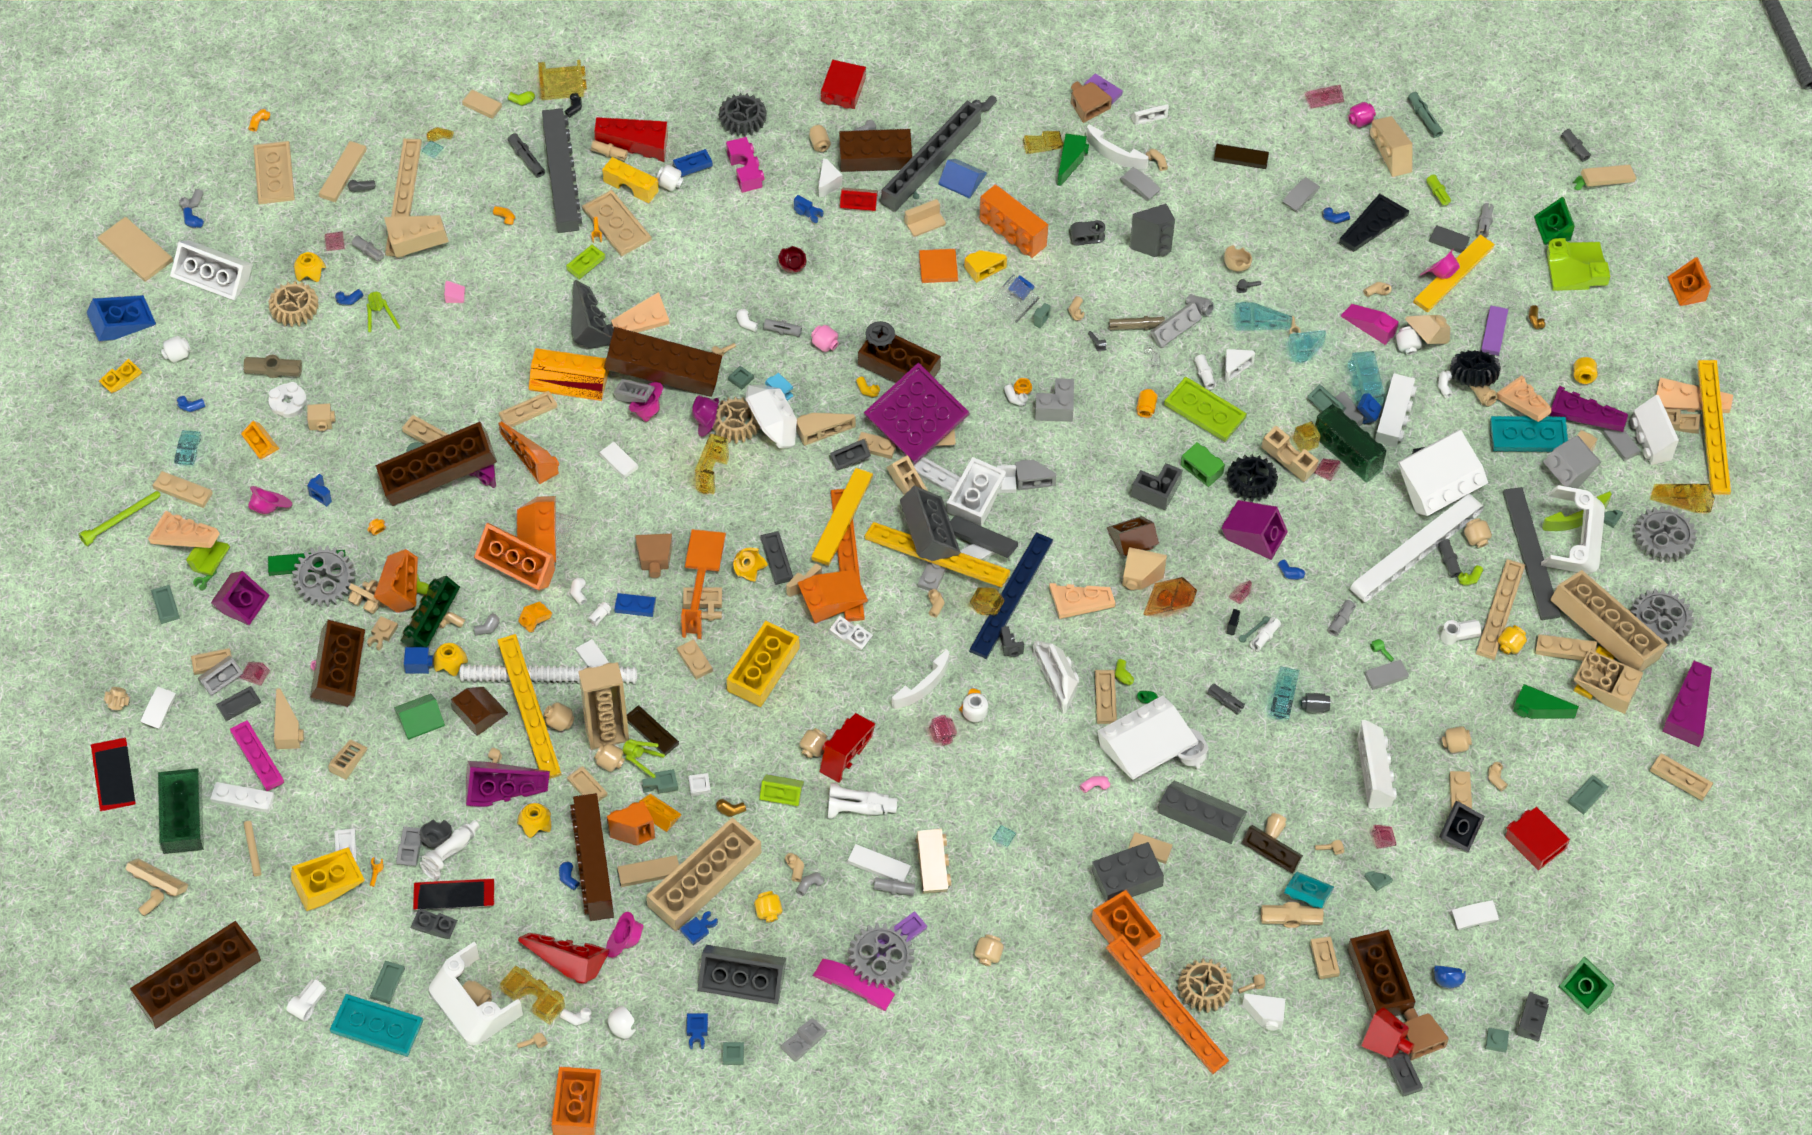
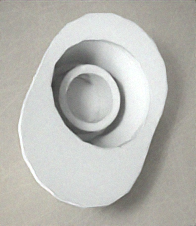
M1190 729L1198 740V744L1178 756L1185 765L1196 766L1199 769L1200 764L1207 757L1209 748L1203 735L1197 730Z

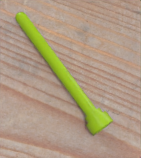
M155 491L92 530H83L78 533L80 540L85 546L92 544L97 535L161 496L160 492Z

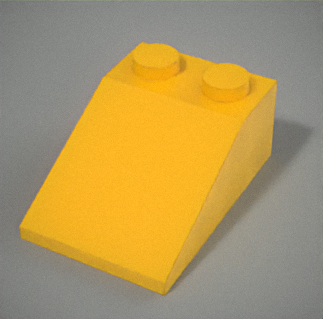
M349 847L294 865L291 870V881L306 911L328 904L365 881Z

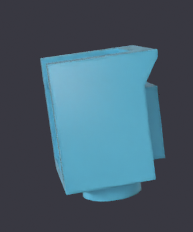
M779 373L766 380L765 385L780 388L787 401L793 397V394L789 392L793 389V386Z

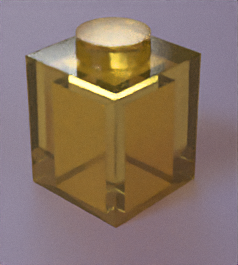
M1310 421L1295 427L1293 440L1300 452L1304 449L1310 451L1318 448L1321 435L1313 422Z
M978 587L970 603L980 615H997L1005 600L996 588Z

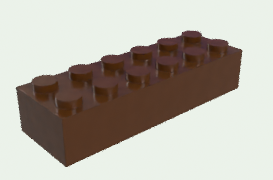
M614 327L604 369L712 397L723 355Z
M479 421L375 466L385 496L394 506L497 463V459L488 433Z
M597 793L573 796L574 804H570L585 915L589 914L590 921L614 918Z
M235 920L137 983L130 990L136 1003L155 1029H157L260 962L261 958L258 949Z

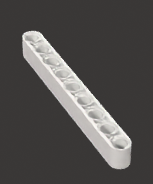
M1471 494L1466 495L1359 577L1352 584L1350 590L1363 602H1367L1436 549L1440 541L1449 539L1462 529L1466 523L1480 515L1484 506Z

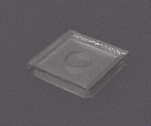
M1013 274L988 301L1012 323L1016 324L1040 297Z

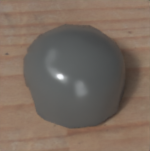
M433 819L421 827L419 832L420 839L425 845L437 848L450 838L452 827L446 820L438 823Z

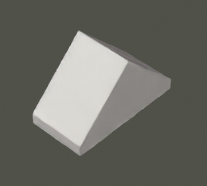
M824 158L819 181V197H824L842 186V174L828 159Z
M1226 350L1225 381L1227 383L1254 363L1255 352L1252 350Z

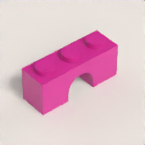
M747 137L727 141L726 152L731 165H745L736 169L737 181L741 192L762 188V181L765 180L764 173L758 168V157L753 155V144L748 142Z

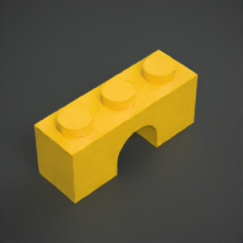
M611 157L602 169L603 181L617 189L622 184H626L632 189L634 197L650 203L659 191L657 178L616 158Z

